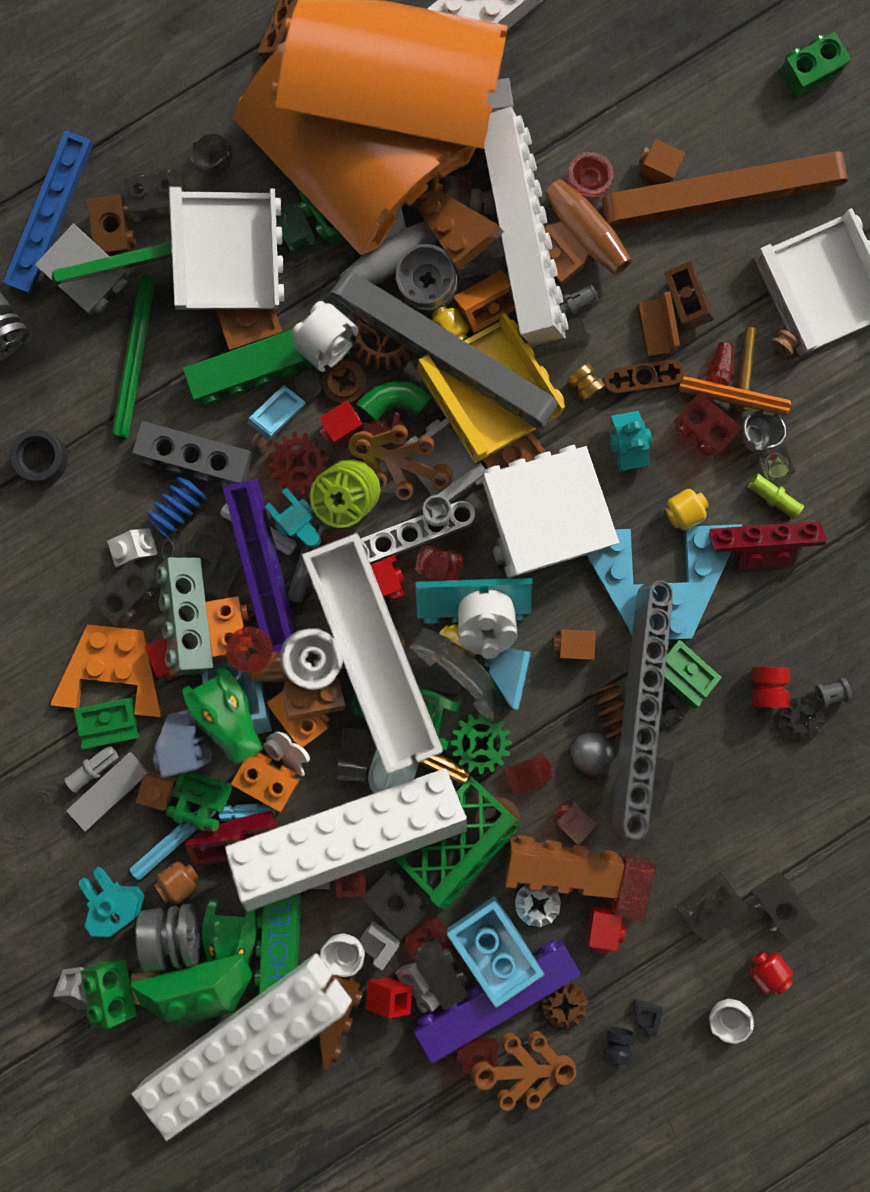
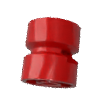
M752 666V679L758 685V688L752 690L751 706L789 708L790 692L784 689V686L789 683L790 668Z

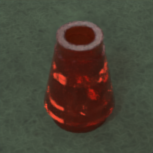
M720 342L706 371L708 382L727 386L730 384V380L734 378L735 346L728 342Z

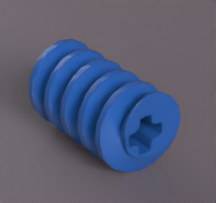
M180 477L177 478L180 488L172 485L169 487L173 494L172 496L164 493L161 495L165 502L164 505L156 501L153 503L157 510L156 513L148 509L146 510L149 521L168 539L170 536L167 529L173 532L178 530L175 521L182 524L186 522L182 513L192 516L194 513L190 505L199 508L201 504L198 497L208 499L189 480Z

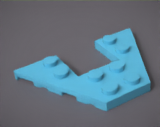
M742 524L694 526L684 531L687 582L668 583L673 590L668 639H689L693 637L731 552H713L709 530L711 528L741 527ZM617 529L615 531L619 540L618 544L587 554L586 556L632 636L637 592L644 584L633 585L631 529ZM653 589V598L657 600V593ZM650 617L649 624L653 629L654 621Z

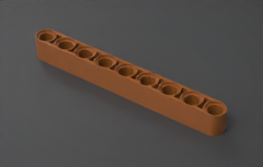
M832 152L614 192L602 198V205L606 222L612 228H619L831 189L847 183L848 175L843 153Z

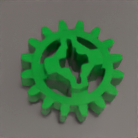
M479 712L477 719L468 714L469 722L465 723L460 720L461 730L453 729L452 733L458 736L457 739L451 740V745L458 747L452 754L453 756L461 755L462 758L459 761V765L462 766L467 762L469 764V772H472L474 767H478L480 774H483L484 767H488L491 772H494L493 764L497 762L503 766L502 755L510 756V753L505 750V746L512 745V741L505 739V736L510 731L509 729L501 730L504 724L502 720L497 723L493 722L494 714H490L488 719H484L483 712ZM487 724L490 727L485 731L475 730L472 726ZM464 734L470 739V746L465 752L462 747ZM497 734L500 738L498 752L493 748V739ZM479 736L482 739L488 736L486 740L487 748L479 747L475 749L474 747L477 744L475 738ZM477 755H486L489 760L475 761L473 758Z

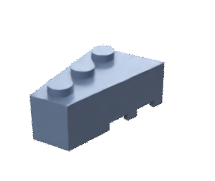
M184 710L168 714L155 747L156 753L153 755L156 770L161 771L162 777L196 769L212 762L213 758L208 737L195 723L190 712Z

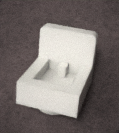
M148 528L130 530L107 541L115 567L125 566L141 558L157 555L154 539Z

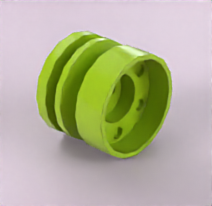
M355 459L342 460L324 471L314 481L310 492L311 506L317 517L327 525L336 528L350 527L359 522L377 504L381 492L379 479L374 470L366 463Z

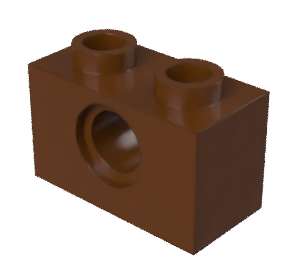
M120 194L87 199L92 241L108 256L133 251V248L137 247L134 231H130L129 221H133L130 204H126ZM119 224L115 232H108L111 225Z
M691 261L664 272L681 322L687 331L714 320L699 276Z

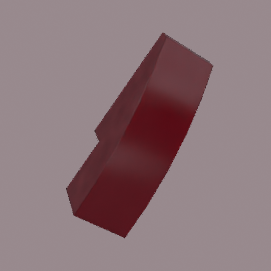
M273 811L256 813L220 824L215 832L210 830L202 832L186 841L185 846L195 865L230 861L226 850L227 846L280 827Z

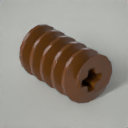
M620 682L606 685L590 692L591 696H600V699L594 703V706H602L604 708L597 715L598 717H607L608 719L601 726L602 728H611V731L605 735V738L615 740L611 746L620 744L625 697H620V695L626 691V687L617 686ZM638 731L637 737L641 735L640 731Z

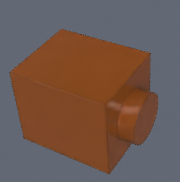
M655 139L651 149L645 147L638 163L643 166L639 175L658 184L672 182L686 153Z
M559 630V635H554L553 652H558V658L594 660L596 631Z
M154 772L143 775L136 803L160 810L167 809L172 804L173 796L171 794L178 779L169 776L162 777L161 774Z

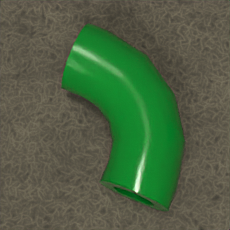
M391 381L375 386L357 402L356 406L375 422H378L386 412L393 409H404L418 418L429 406L433 396L428 391L410 382Z

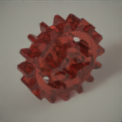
M293 432L292 439L288 440L283 435L282 440L284 443L282 445L278 443L273 444L277 452L269 453V457L274 462L269 463L268 468L276 470L271 477L274 480L281 478L278 484L281 488L288 484V490L291 493L298 487L300 492L304 494L305 487L309 486L312 488V484L317 477L328 470L323 464L329 462V458L322 456L326 451L324 446L317 448L319 440L316 437L309 441L308 433H304L302 438H299L297 433ZM296 445H303L300 449L297 450L289 449L290 447ZM314 453L317 457L316 469L311 466V458L314 456ZM282 457L286 460L284 472L281 470ZM295 458L298 460L302 459L305 465L302 468L300 466L295 467L293 460ZM306 475L309 477L302 481H294L297 476Z

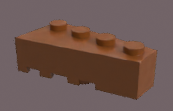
M518 835L517 838L512 837L509 840L504 867L506 887L516 888L517 882L529 885L528 888L531 890H541L542 887L548 885L560 893L572 892L573 888H577L579 893L583 895L618 898L624 871L622 858L613 851L602 850L601 853L591 852L585 846L563 847L560 842L546 840L545 843H541L525 835Z

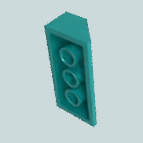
M532 578L416 582L417 618L423 619L424 624L440 623V618H451L452 623H458L459 604L467 595L479 591V594L489 593L488 590H496L506 594L512 600L516 621L525 620L524 615L531 614Z

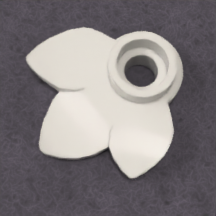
M282 732L270 734L266 738L267 742L263 745L267 754L276 761L282 759L287 767L303 777L305 773L301 763L310 761V756L305 749L292 743L289 736Z

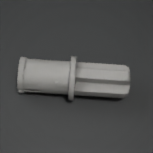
M107 746L92 759L84 760L83 766L65 778L66 785L73 792H78L80 788L93 778L98 779L103 770L118 760V753L111 746Z

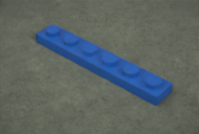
M66 130L64 131L3 280L6 286L29 295L33 294L42 272L35 264L54 243L93 147L90 139Z

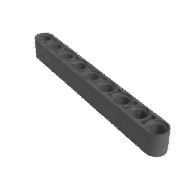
M345 270L329 293L331 299L345 310L423 358L429 354L436 367L534 428L543 429L558 407L557 400L550 394L350 270Z
M655 581L642 585L638 589L611 820L612 829L618 836L631 839L642 838L647 832L673 601V590L665 581ZM653 589L657 593V600L653 598ZM650 617L654 621L653 629L649 624ZM647 645L651 649L650 657L646 653ZM644 674L648 677L647 685L643 682ZM642 702L645 706L643 714L640 711V704ZM638 731H640L642 735L640 743H638L637 741ZM635 760L638 761L639 765L637 772L633 768ZM634 789L635 799L632 802L630 799V793ZM631 818L632 827L628 831L627 822Z

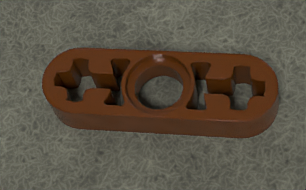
M677 360L614 368L608 371L603 379V383L606 385L604 390L610 395L618 396L670 388L681 382L685 370L683 365ZM668 367H671V370L674 372L677 371L678 374L673 380L670 379V376H661L658 379L660 383H656L657 374L665 373ZM647 371L651 376V382L647 385L639 384L636 380L637 372ZM629 372L631 373L630 383L632 387H629V381L621 383L619 389L614 384L609 383L614 375H617L618 380L627 379Z

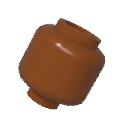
M177 861L157 874V883L154 886L166 904L171 902L177 905L197 891L194 881L199 879L190 864L185 867L181 862Z

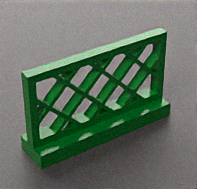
M472 776L460 787L456 794L465 817V809L479 808L480 824H469L467 829L480 828V840L475 845H466L465 831L460 833V845L447 846L446 838L441 840V846L428 847L427 845L400 855L396 859L402 868L431 897L430 899L438 907L447 909L523 825ZM474 786L479 791V804L465 805V794ZM484 797H485L490 803H485ZM495 807L502 813L495 823L485 824V808ZM447 850H460L461 861L456 866H447ZM422 851V867L412 868L406 860L413 852ZM428 851H441V867H428ZM428 871H441V883L435 890L428 884Z

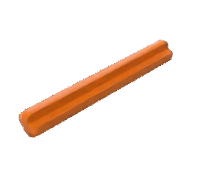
M686 376L683 377L679 385V391L783 416L789 413L791 401Z

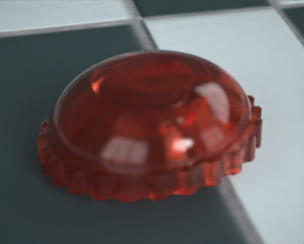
M591 151L579 153L577 157L573 158V161H570V166H568V181L571 183V187L581 195L599 197L601 194L604 195L605 192H608L609 188L612 187L615 174L613 171L614 167L611 166V162L607 160L608 158L603 157L602 154Z

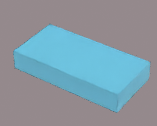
M283 385L249 417L248 424L270 440L304 407L305 401Z

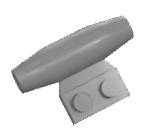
M398 211L395 215L398 221L386 236L381 247L363 254L346 270H350L370 283L377 285L396 274V267L401 256L410 248L420 244L435 246L439 241L425 220L403 229L402 215Z

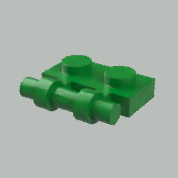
M190 771L181 772L171 794L174 798L179 799L177 807L169 806L167 808L166 816L173 818L179 824L189 823L198 830L215 832L219 827V821L211 819V814L213 810L223 813L233 786L229 783ZM192 804L200 806L197 814L190 811Z

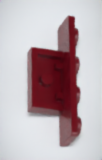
M819 521L711 528L709 530L713 552L738 551L736 558L738 570L792 567L795 563L798 547L824 546L827 543L824 529Z

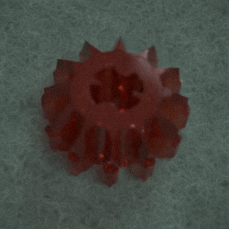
M424 545L417 554L415 570L422 574V576L429 577L430 579L458 581L463 568V556L449 549Z

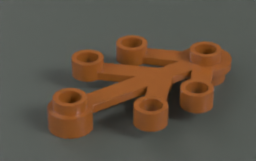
M396 425L392 430L374 436L369 432L361 431L350 438V452L355 457L363 459L374 470L377 477L383 480V482H379L380 490L385 488L388 476L384 471H381L376 458L385 461L397 485L396 495L401 500L410 499L414 489L413 485L407 481L402 468L429 479L431 484L438 489L447 488L452 482L453 471L448 465L437 464L432 468L407 458L418 453L422 456H428L433 452L434 441L428 436H422L416 442L391 450L381 446L390 442L396 445L404 444L407 440L408 431L402 425ZM399 432L403 434L404 437L398 438L394 435V433ZM426 443L430 448H422L421 444ZM363 444L367 447V449H363L358 445ZM437 477H443L445 480H438ZM406 488L409 492L404 493L400 489Z
M538 1031L532 1032L527 1042L535 1052H540L549 1064L538 1065L521 1046L520 1039L514 1033H506L501 1039V1045L508 1053H513L522 1065L492 1067L487 1062H480L475 1064L472 1069L471 1078L473 1082L483 1090L493 1087L496 1080L519 1079L510 1090H501L496 1096L497 1104L504 1111L511 1110L522 1094L523 1102L530 1109H536L541 1105L542 1099L557 1084H570L576 1077L574 1061L567 1055L557 1056L547 1044L546 1037ZM541 1038L540 1043L534 1045L536 1039ZM514 1039L513 1045L508 1047L509 1041ZM483 1070H485L484 1075L481 1076V1077H478L479 1074H480ZM546 1077L537 1089L529 1088L538 1078ZM536 1095L535 1099L529 1102L531 1096ZM509 1097L508 1102L503 1104L504 1098Z

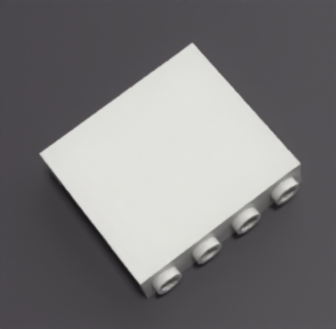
M170 187L175 309H278L279 302H284V285L278 284V273H283V256H277V244H282V228L276 227V216H281L280 198H275V189H270V193L182 192L181 187Z
M852 208L843 216L772 247L769 244L762 247L754 256V260L787 331L793 334L800 343L796 349L799 356L870 325V241L866 239L863 233L861 219L855 215Z
M575 445L567 446L560 449L559 454L552 456L550 452H545L535 456L534 461L527 463L525 459L516 460L509 463L508 468L501 470L499 466H494L484 470V475L476 480L477 485H484L510 565L504 568L508 579L601 551L619 543L587 446L576 449Z

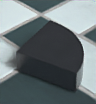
M634 999V1013L637 1021L647 1033L656 1037L663 1007Z

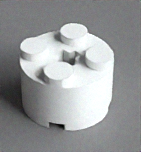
M319 301L314 305L310 313L311 315L305 322H300L293 328L291 336L294 338V348L319 371L323 372L326 371L323 366L328 364L330 367H333L350 350L353 344L349 340L352 334L357 337L358 327L332 304H325Z
M488 590L489 593L479 594V591L467 595L459 604V642L470 652L482 655L486 659H493L499 653L511 647L517 639L515 609L512 600L502 592L496 590Z
M305 629L292 634L283 643L280 653V664L287 678L297 685L312 689L321 688L331 683L338 674L343 660L338 642L328 633L317 629ZM308 651L311 654H317V659L313 660V666L304 661V658L308 656Z

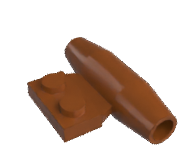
M562 179L552 183L546 190L545 196L561 222L548 224L544 229L545 233H549L552 242V249L548 251L551 260L554 259L557 267L558 276H555V278L563 286L584 268L589 255L615 276L624 272L631 264L632 259L612 227L585 197Z
M281 651L264 653L247 659L250 682H285L283 699L288 720L345 710L340 681L336 677L324 687L306 688L293 683L284 674L280 664ZM308 651V656L304 658V661L313 666V660L317 659V654H311ZM343 660L340 670L346 668Z

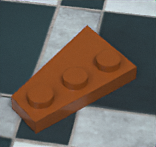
M437 190L417 208L446 253L459 269L504 233L500 226L440 190Z

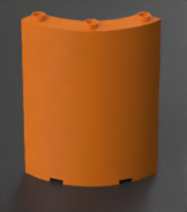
M298 0L293 17L286 20L285 37H287L279 81L275 80L273 83L272 99L276 100L275 107L484 149L492 105L487 104L489 92L495 93L508 25L385 0Z
M286 41L276 46L273 54L260 68L243 96L238 100L233 119L360 255L381 247L386 236L398 221L395 215L405 203L410 206L428 189L426 183L436 175L443 178L452 171L468 165L476 147L275 107L276 100L272 99V88L274 81H279Z

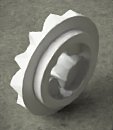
M525 884L517 893L515 900L516 911L519 917L529 926L541 928L544 925L551 924L556 916L559 915L561 901L558 892L548 885L542 887L541 890H531L528 888L529 885ZM533 894L538 900L546 899L543 903L544 914L537 908L530 910L534 905L530 895Z

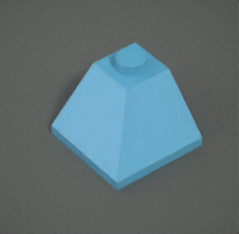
M508 648L499 653L496 658H485L484 666L489 667L488 673L508 705L518 709L531 652Z

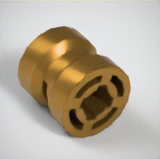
M590 363L578 369L567 379L571 387H579L577 389L579 392L578 397L583 403L591 399L606 386L601 379H597L596 376L592 377L594 369Z

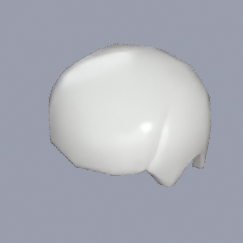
M345 933L334 935L321 948L320 959L334 976L344 978L353 976L364 964V948L354 936Z
M728 998L719 1001L712 1008L709 1022L713 1035L726 1043L738 1044L747 1040L753 1031V1017L747 1006L739 1000Z

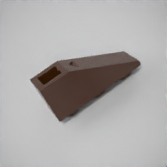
M331 975L325 986L321 989L325 993L330 983L336 979L351 998V1002L344 1014L319 1032L323 1068L327 1071L331 1061L335 1063L338 1061L342 1046L338 1042L341 1034L347 1036L353 1020L348 1017L352 1007L357 1009L363 994L362 991L358 990L360 981L351 977L344 978Z

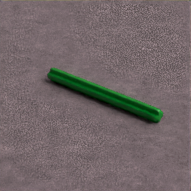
M146 274L139 276L112 429L113 435L122 438L129 436L156 282L153 276Z

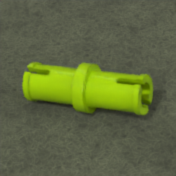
M759 473L748 484L747 488L767 500V505L770 507L775 506L792 520L797 518L804 508L803 504L798 503L786 494L783 487H776Z

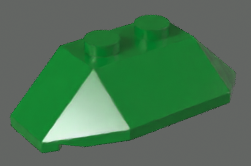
M241 953L134 981L131 983V988L142 1007L179 1027L232 1013L252 978V972L244 954Z

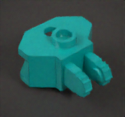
M639 411L611 416L609 418L611 433L609 441L611 450L615 454L619 471L625 472L628 469L648 467L649 445H652V436L650 429H645V424Z
M285 488L282 492L292 502L288 509L280 514L270 503L265 506L277 520L273 525L284 537L288 534L294 539L299 536L307 546L312 548L319 546L322 537L311 525L315 521L311 516L314 510L304 499L299 502Z
M98 867L93 870V874L104 890L102 893L99 894L88 879L83 878L79 881L81 890L90 901L87 903L90 909L85 928L91 936L110 937L139 915L145 895L139 887L120 886L118 882L113 883L106 872Z

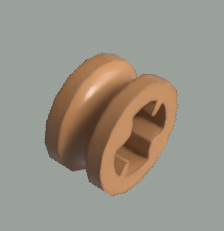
M779 330L777 333L778 338H773L770 342L777 352L787 357H790L793 354V349H797L800 345L798 339L786 330Z
M257 432L250 445L259 447L258 451L263 454L273 444L277 434L268 440Z

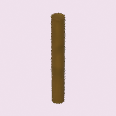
M746 327L744 331L738 386L739 389L747 391L750 389L756 328ZM736 405V411H747L748 407Z

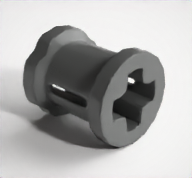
M841 678L833 684L825 686L818 684L815 686L816 698L822 709H827L829 705L842 701L845 703L852 702V691L845 678Z

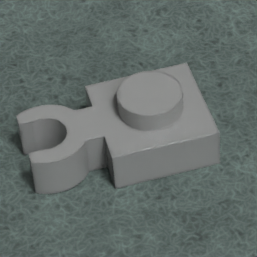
M417 962L404 965L395 972L401 982L412 985V996L415 997L417 1006L422 1013H425L427 1010L432 1012L440 1005L437 997L429 991L432 986L427 979L426 972Z

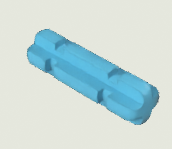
M265 803L262 806H259V804H241L235 807L226 805L223 813L219 812V818L222 822L231 821L267 811H273L275 815V809Z

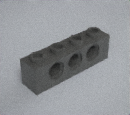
M145 421L141 422L132 452L140 458V463L156 467L157 463L167 465L166 470L178 474H183V471L186 470L193 472V477L207 482L210 481V478L221 480L220 485L222 486L247 481L254 455L249 450ZM166 443H171V453L162 456L161 447ZM194 450L199 451V459L195 463H188V454ZM219 458H225V468L221 471H215L214 462Z

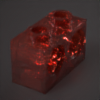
M700 391L672 421L676 425L675 429L685 438L690 437L693 439L701 453L706 456L711 455L713 458L719 455L742 429ZM689 412H695L700 416V424H694L689 420ZM711 430H716L720 433V443L714 442L710 438Z
M623 853L624 871L618 898H613L611 909L616 916L644 922L656 864L650 859Z

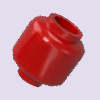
M761 951L751 959L753 965L749 970V976L764 994L778 996L792 985L791 978L793 972L778 953L771 952L766 954L764 951Z

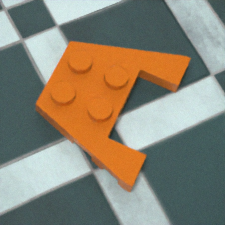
M87 624L53 696L51 705L79 708L82 680L106 681L138 685L135 715L162 717L163 712L159 704L157 683L154 680L152 664L145 650V646L148 645L146 631Z

